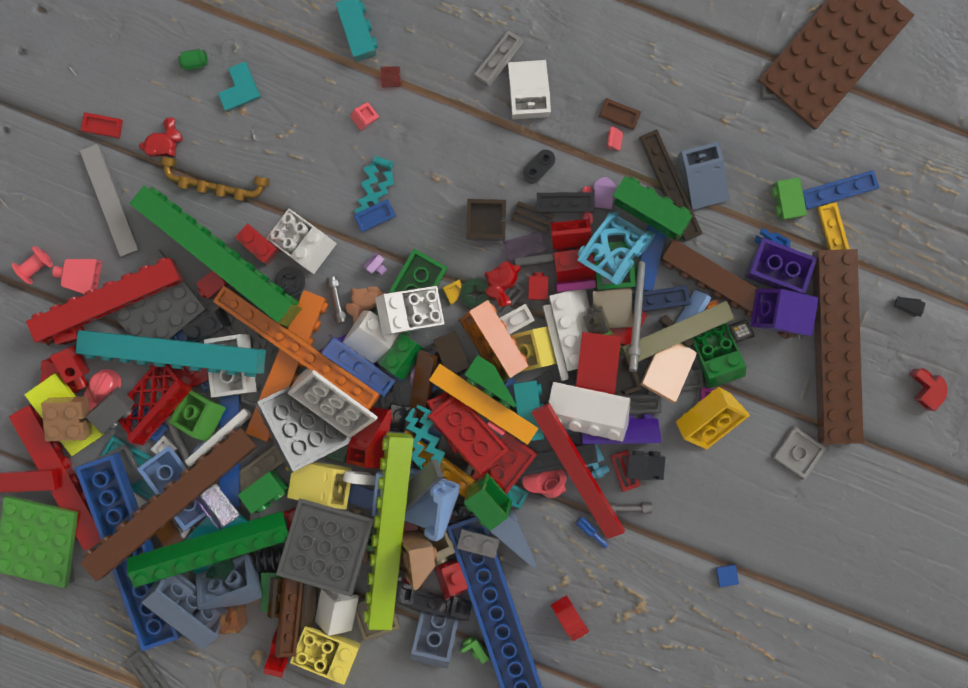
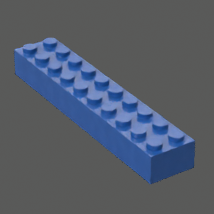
M116 452L75 467L101 540L107 535H114L117 532L115 528L122 522L127 520L129 522L133 519L131 515L139 509L120 453ZM151 539L129 557L154 550ZM127 559L112 570L141 651L179 639L182 635L179 631L141 603L154 582L134 588L127 571Z
M469 516L449 523L447 531L454 545L457 560L467 583V590L500 687L543 688L497 552L495 558L457 549L462 529L491 536L490 531L486 526L484 527L480 524L477 516Z

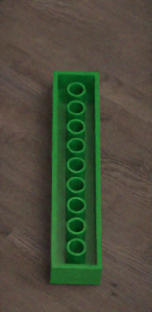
M143 185L129 203L277 323L288 327L302 310L298 306V300L287 293L283 294L284 289L272 281L268 282L269 277L257 269L253 270L255 268L254 265L240 257L239 253L229 248L224 241L214 236L210 230L199 224L195 218L184 212L180 206L170 201L165 194L153 186L149 189Z

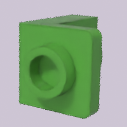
M470 636L462 641L460 646L462 653L473 648L471 652L476 660L480 659L482 664L489 660V654L477 636L474 638Z

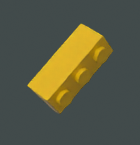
M718 387L711 391L702 401H699L692 409L684 413L676 421V424L684 440L707 450L750 415L730 392Z

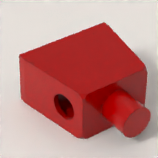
M77 344L50 356L64 382L73 381L77 390L89 386L84 375L89 373L90 370L85 358H83V354H76Z
M448 559L446 562L434 567L445 600L461 595L468 589L459 562Z

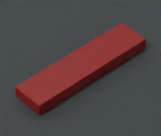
M56 469L0 472V492L43 491L59 488Z

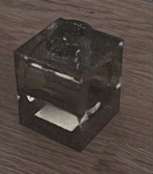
M594 305L586 308V311L583 313V319L587 331L598 334L608 333L609 324L603 307ZM592 317H598L601 321L595 324L592 323L590 319Z

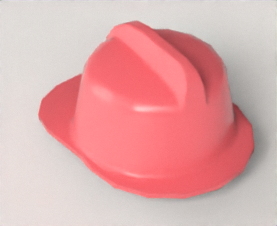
M106 369L97 372L91 377L89 386H87L84 396H88L89 410L91 411L116 387L121 388L122 383L118 373Z
M562 469L525 475L523 477V486L529 492L540 493L547 498H556L561 493L566 492L565 482L567 476Z

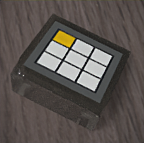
M747 319L728 325L735 343L755 337Z

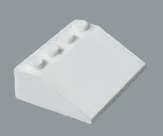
M306 369L288 391L290 396L348 438H351L378 418L315 370Z

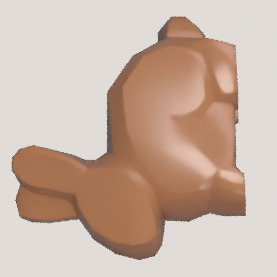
M377 286L363 289L351 288V303H347L345 309L353 317V325L362 311H370L377 308L375 297L386 293L381 292Z

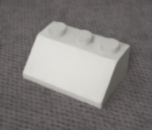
M246 334L204 340V343L251 348L250 335ZM220 370V373L208 372L211 398L257 392L255 377L244 376V372H238V375L226 374V370Z

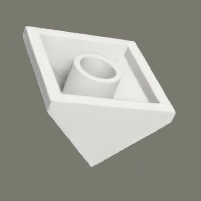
M321 588L315 622L328 636L352 631L359 596L353 594V597Z

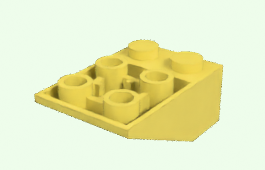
M312 462L291 473L287 498L295 500L301 498L346 510L351 483L343 481L345 471H352V469L347 466Z
M305 626L297 644L296 656L292 657L290 663L344 685L361 643L337 634L328 636L322 630Z

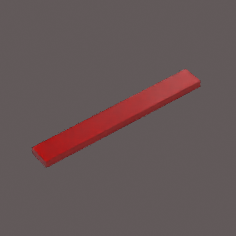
M550 403L533 409L532 415L606 538L609 539L624 534L625 529Z

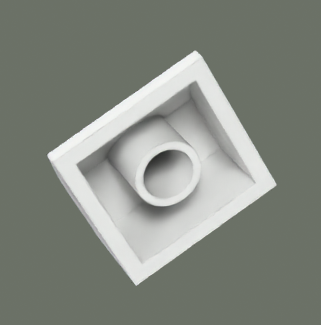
M362 311L343 340V343L374 364L391 348L400 333L382 336L379 317L371 311Z

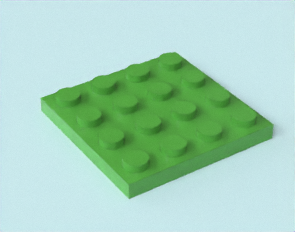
M12 496L4 497L0 523V573L57 587H68L78 511Z

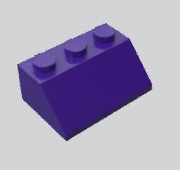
M762 238L750 260L745 277L775 289L805 294L817 258Z

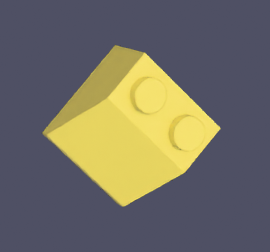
M548 326L510 335V337L512 336L515 339L520 353H523L527 359L528 367L520 372L557 364Z

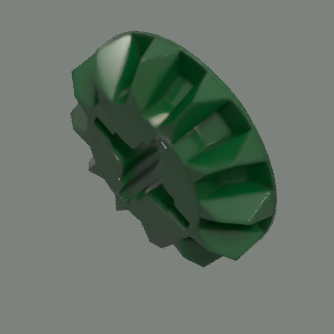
M470 279L465 282L460 292L462 302L467 307L473 309L485 301H489L490 297L485 292L489 287L488 284L481 279ZM474 286H476L478 292H484V294L478 296V302H476L474 296H467V294L473 292Z

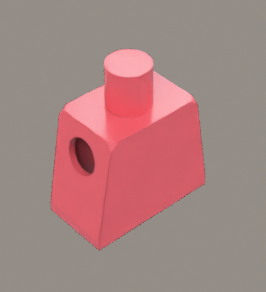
M66 259L64 267L54 266L52 275L56 278H62V287L85 294L86 291L91 289L98 290L102 261L96 259Z

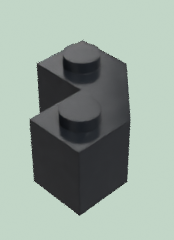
M632 450V454L627 453L625 477L641 480H664L665 456L660 455L661 452L649 451V454H644V451Z

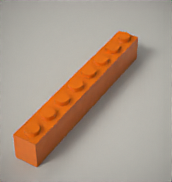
M303 290L298 304L302 310L291 322L288 330L313 346L314 339L312 337L314 332H318L321 326V321L319 320L321 315L325 314L329 304L326 303L328 299ZM279 349L259 400L292 386L299 376L298 371L300 367L303 368L304 365ZM257 407L254 410L246 434L268 442L272 436L266 425L263 424L264 421Z

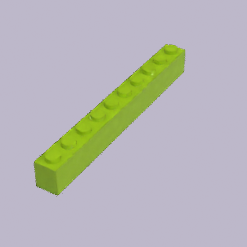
M386 433V438H383L382 450H385L384 458L380 460L382 477L378 479L380 497L377 496L376 508H378V515L374 517L376 534L372 535L374 552L370 554L369 561L372 570L371 573H368L367 578L370 588L365 596V602L368 604L367 611H364L363 621L367 624L369 630H392L414 440L410 434Z

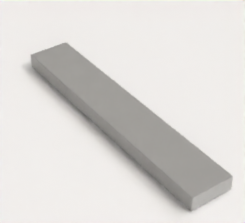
M95 144L80 150L120 257L140 251L100 145Z

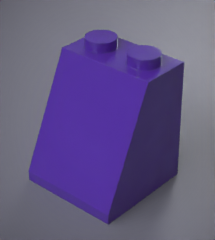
M756 289L750 327L794 335L812 336L818 297L784 289Z

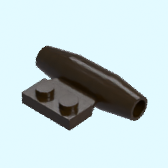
M271 577L267 613L269 618H279L283 577ZM303 583L298 636H301L305 626L312 628L316 612L318 587Z

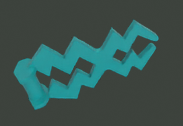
M376 155L373 162L363 168L369 176V179L361 182V185L367 192V196L357 200L362 206L354 210L356 214L369 208L367 203L373 201L375 205L380 203L378 198L389 193L386 187L395 185L392 172L394 161H389ZM377 164L389 168L388 171L382 172L388 180L377 184L381 191L374 193L370 185L379 181L374 174L379 172L376 168Z
M417 405L416 407L425 413L419 421L424 424L421 429L414 427L418 421V418H412L415 408L410 411L405 420L410 422L406 429L416 433V437L413 440V448L415 450L412 452L411 458L421 470L423 468L422 464L426 461L418 457L424 446L418 444L421 438L430 441L425 451L434 454L430 460L437 459L440 465L445 452L435 448L440 438L428 433V429L433 423L427 420V417L432 411Z

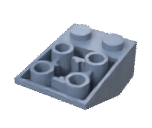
M719 141L684 150L677 155L692 210L729 201L725 166Z

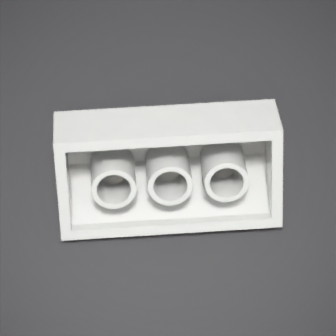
M586 289L565 291L548 296L567 371L578 369L582 332L596 333Z
M553 382L549 403L565 429L623 442L629 423L630 398Z

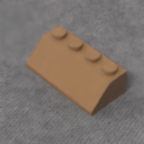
M419 529L403 532L400 555V570L413 590H418L434 569L435 559H437L436 547H433L432 542H429L428 538Z

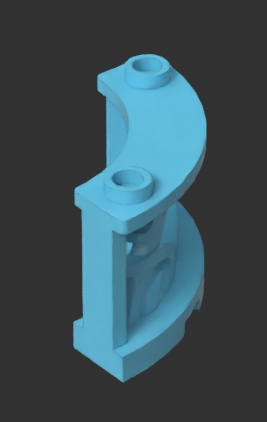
M618 211L608 213L604 222L594 233L586 246L583 245L577 254L579 256L577 261L611 280L616 285L622 283L633 266L634 261L632 259L635 255L639 257L646 251L656 235L651 230L645 232L619 217L620 212ZM624 235L628 248H617L611 252L608 236ZM592 252L598 254L595 256L594 261L604 257V260L597 266L587 260ZM621 254L624 258L620 259L618 255ZM607 264L608 268L611 270L614 276L604 271L602 268Z

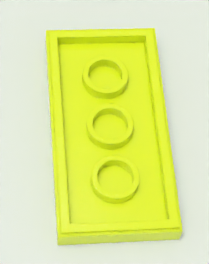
M58 372L24 394L42 418L41 403L48 398L76 397ZM91 423L92 434L85 440L60 442L70 455L73 456L103 436L104 433L100 432Z

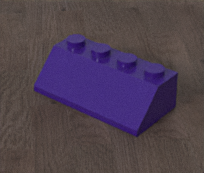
M641 414V418H634V415H629V423L623 442L579 432L582 444L662 443L658 418H653V414Z

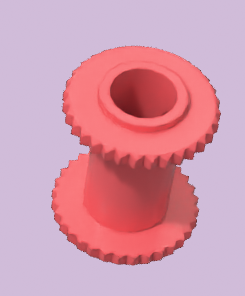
M37 246L32 247L34 254L20 266L17 263H12V268L17 276L27 284L33 283L31 276L44 265L50 268L53 267L50 257Z

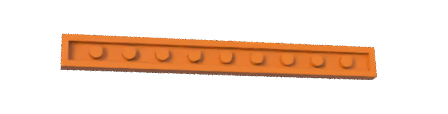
M223 286L213 300L214 303L310 370H315L369 411L381 395L228 287Z

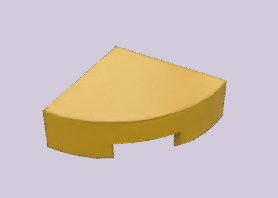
M460 280L443 287L450 305L455 303L460 296Z

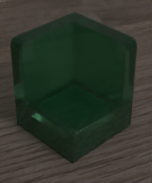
M232 558L213 563L205 574L206 577L209 579L226 580L235 567Z

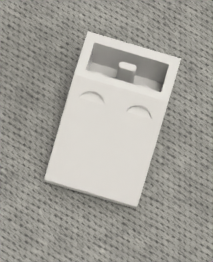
M546 60L508 62L512 120L550 117L551 105Z
M288 208L266 238L313 274H315L337 244L290 208Z
M437 286L388 293L375 297L382 336L444 324Z

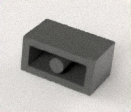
M116 387L91 409L86 418L100 432L104 433L107 429L111 431L119 424L118 420L121 417L125 419L133 411L131 407L135 402L119 387Z

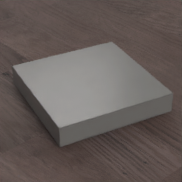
M793 426L772 458L801 478L806 479L826 450V447Z

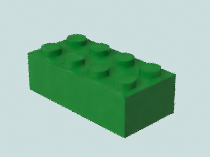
M625 176L613 194L612 204L650 225L667 237L679 241L691 222L692 215L690 211L683 206H680V208L675 206L674 202L666 196L663 198L658 196L653 188L649 186L643 187L636 178Z
M413 249L388 293L433 286L438 288L448 271V267ZM408 331L405 333L411 335L413 331Z

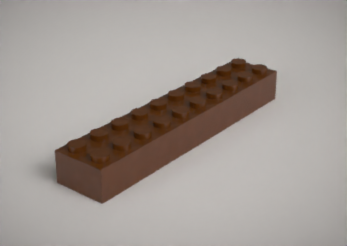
M858 249L818 250L812 252V256L817 258L813 270L814 297H818L814 321L818 442L822 444L864 443Z
M241 428L231 430L226 435L228 439L223 443L219 441L210 448L212 452L209 455L203 454L195 461L196 466L192 469L186 468L179 474L181 478L177 482L171 481L163 488L165 492L161 495H154L147 501L149 505L146 508L140 507L131 515L133 519L129 522L128 520L122 522L115 528L117 532L114 535H107L99 542L101 546L90 549L82 556L84 560L80 564L95 581H99L107 576L257 448Z

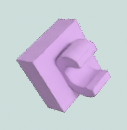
M376 252L363 266L371 274L377 270L383 275L387 270L381 264L384 258Z

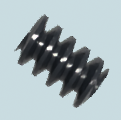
M271 547L269 553H267L266 548H263L262 553L257 550V570L262 572L265 567L267 572H270L272 568L277 572L283 553L282 548L278 547V551L275 552L274 548Z

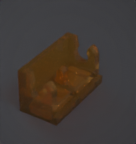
M246 604L239 605L236 610H233L231 606L228 610L229 619L227 621L225 620V614H222L220 634L240 632L248 624Z

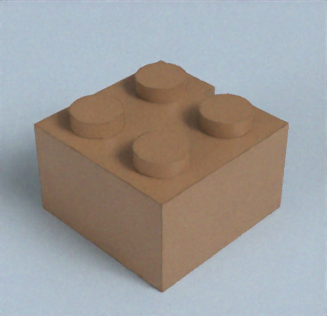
M88 396L48 398L41 403L45 441L85 440L92 434L91 422L85 418L90 412Z

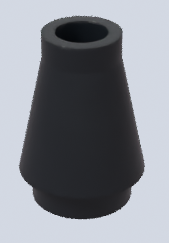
M897 296L894 307L913 317H921L926 303L922 302L921 299Z

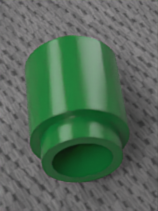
M195 49L181 52V56H178L180 68L189 71L204 68V66L208 65V58L205 50Z

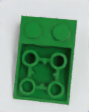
M726 323L691 338L694 341L692 345L694 351L697 352L696 357L709 389L746 376V364Z
M477 355L465 373L468 377L466 381L475 387L477 384L484 387L483 392L492 398L495 394L501 398L499 402L507 408H510V406L515 408L516 404L495 366Z

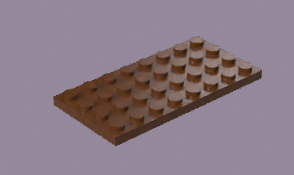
M827 0L759 78L758 82L764 85L769 92L775 94L783 104L816 130L912 19L914 14L898 0Z

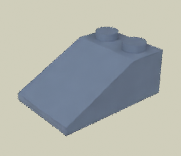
M510 509L508 519L490 532L535 569L537 566L518 521V515Z
M248 554L196 575L197 605L199 610L245 605L262 598L260 573L257 570L256 562Z
M420 613L410 660L448 668L458 620Z

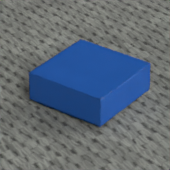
M735 564L716 567L719 587L739 584Z

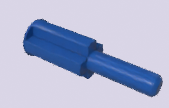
M583 516L576 521L575 525L585 534L593 537L604 548L608 547V543L596 533L597 530Z

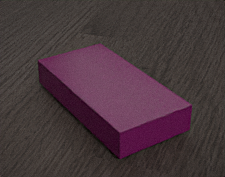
M593 278L555 283V290L557 292L596 287V282Z

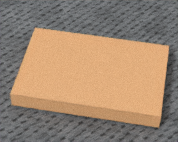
M679 343L654 354L640 385L675 403L697 352Z

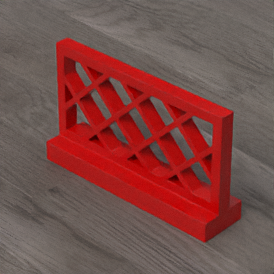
M153 364L128 394L134 401L136 394L140 393L139 404H133L131 407L132 410L133 407H139L138 417H132V411L127 418L121 417L118 420L127 432V439L130 443L144 445L192 390L189 384L184 383L169 364H166V367H164V374L159 376L158 369L160 367ZM173 378L175 382L168 388V379ZM152 379L151 389L146 390V383ZM157 379H163L162 389H157ZM156 392H162V397L156 402ZM145 393H151L150 403H145ZM144 406H150L149 412L143 417ZM132 420H137V426L132 430Z

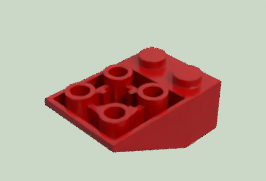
M376 407L370 409V412L378 418L352 436L348 443L346 463L365 468H380V460L384 458L382 441L385 434L390 431L392 410Z

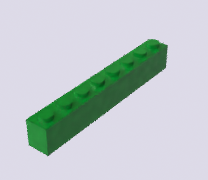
M277 512L127 558V571L134 588L285 542L289 533L283 512Z

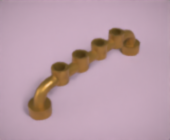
M161 156L160 164L164 165L165 176L170 181L178 183L177 187L189 189V186L196 187L198 192L207 193L208 190L215 191L214 195L226 197V194H231L233 199L244 201L245 198L258 197L263 192L265 186L269 187L270 179L257 176L254 177L253 184H257V187L253 191L178 176L171 171V167H176L177 159Z

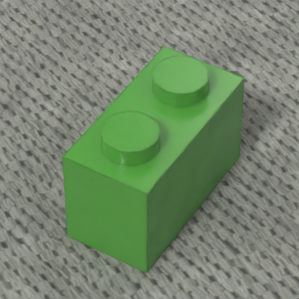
M800 177L777 181L773 184L771 194L776 200L775 215L779 217V221L802 218L807 215Z

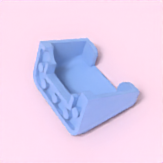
M410 467L409 481L420 470ZM382 471L376 473L372 509L373 517L378 515V508H376V498L377 496L380 497V489H378V479L379 477H382ZM442 478L405 513L404 520L426 528L424 535L429 540H440L444 537L459 495L460 486L455 482Z

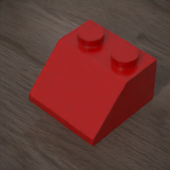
M589 219L551 222L553 250L567 251L573 247L580 249L583 245L586 246L591 239Z
M580 249L553 253L556 282L592 278L596 282L595 271L577 261L579 258L577 254ZM592 252L588 256L587 260L594 264V257Z

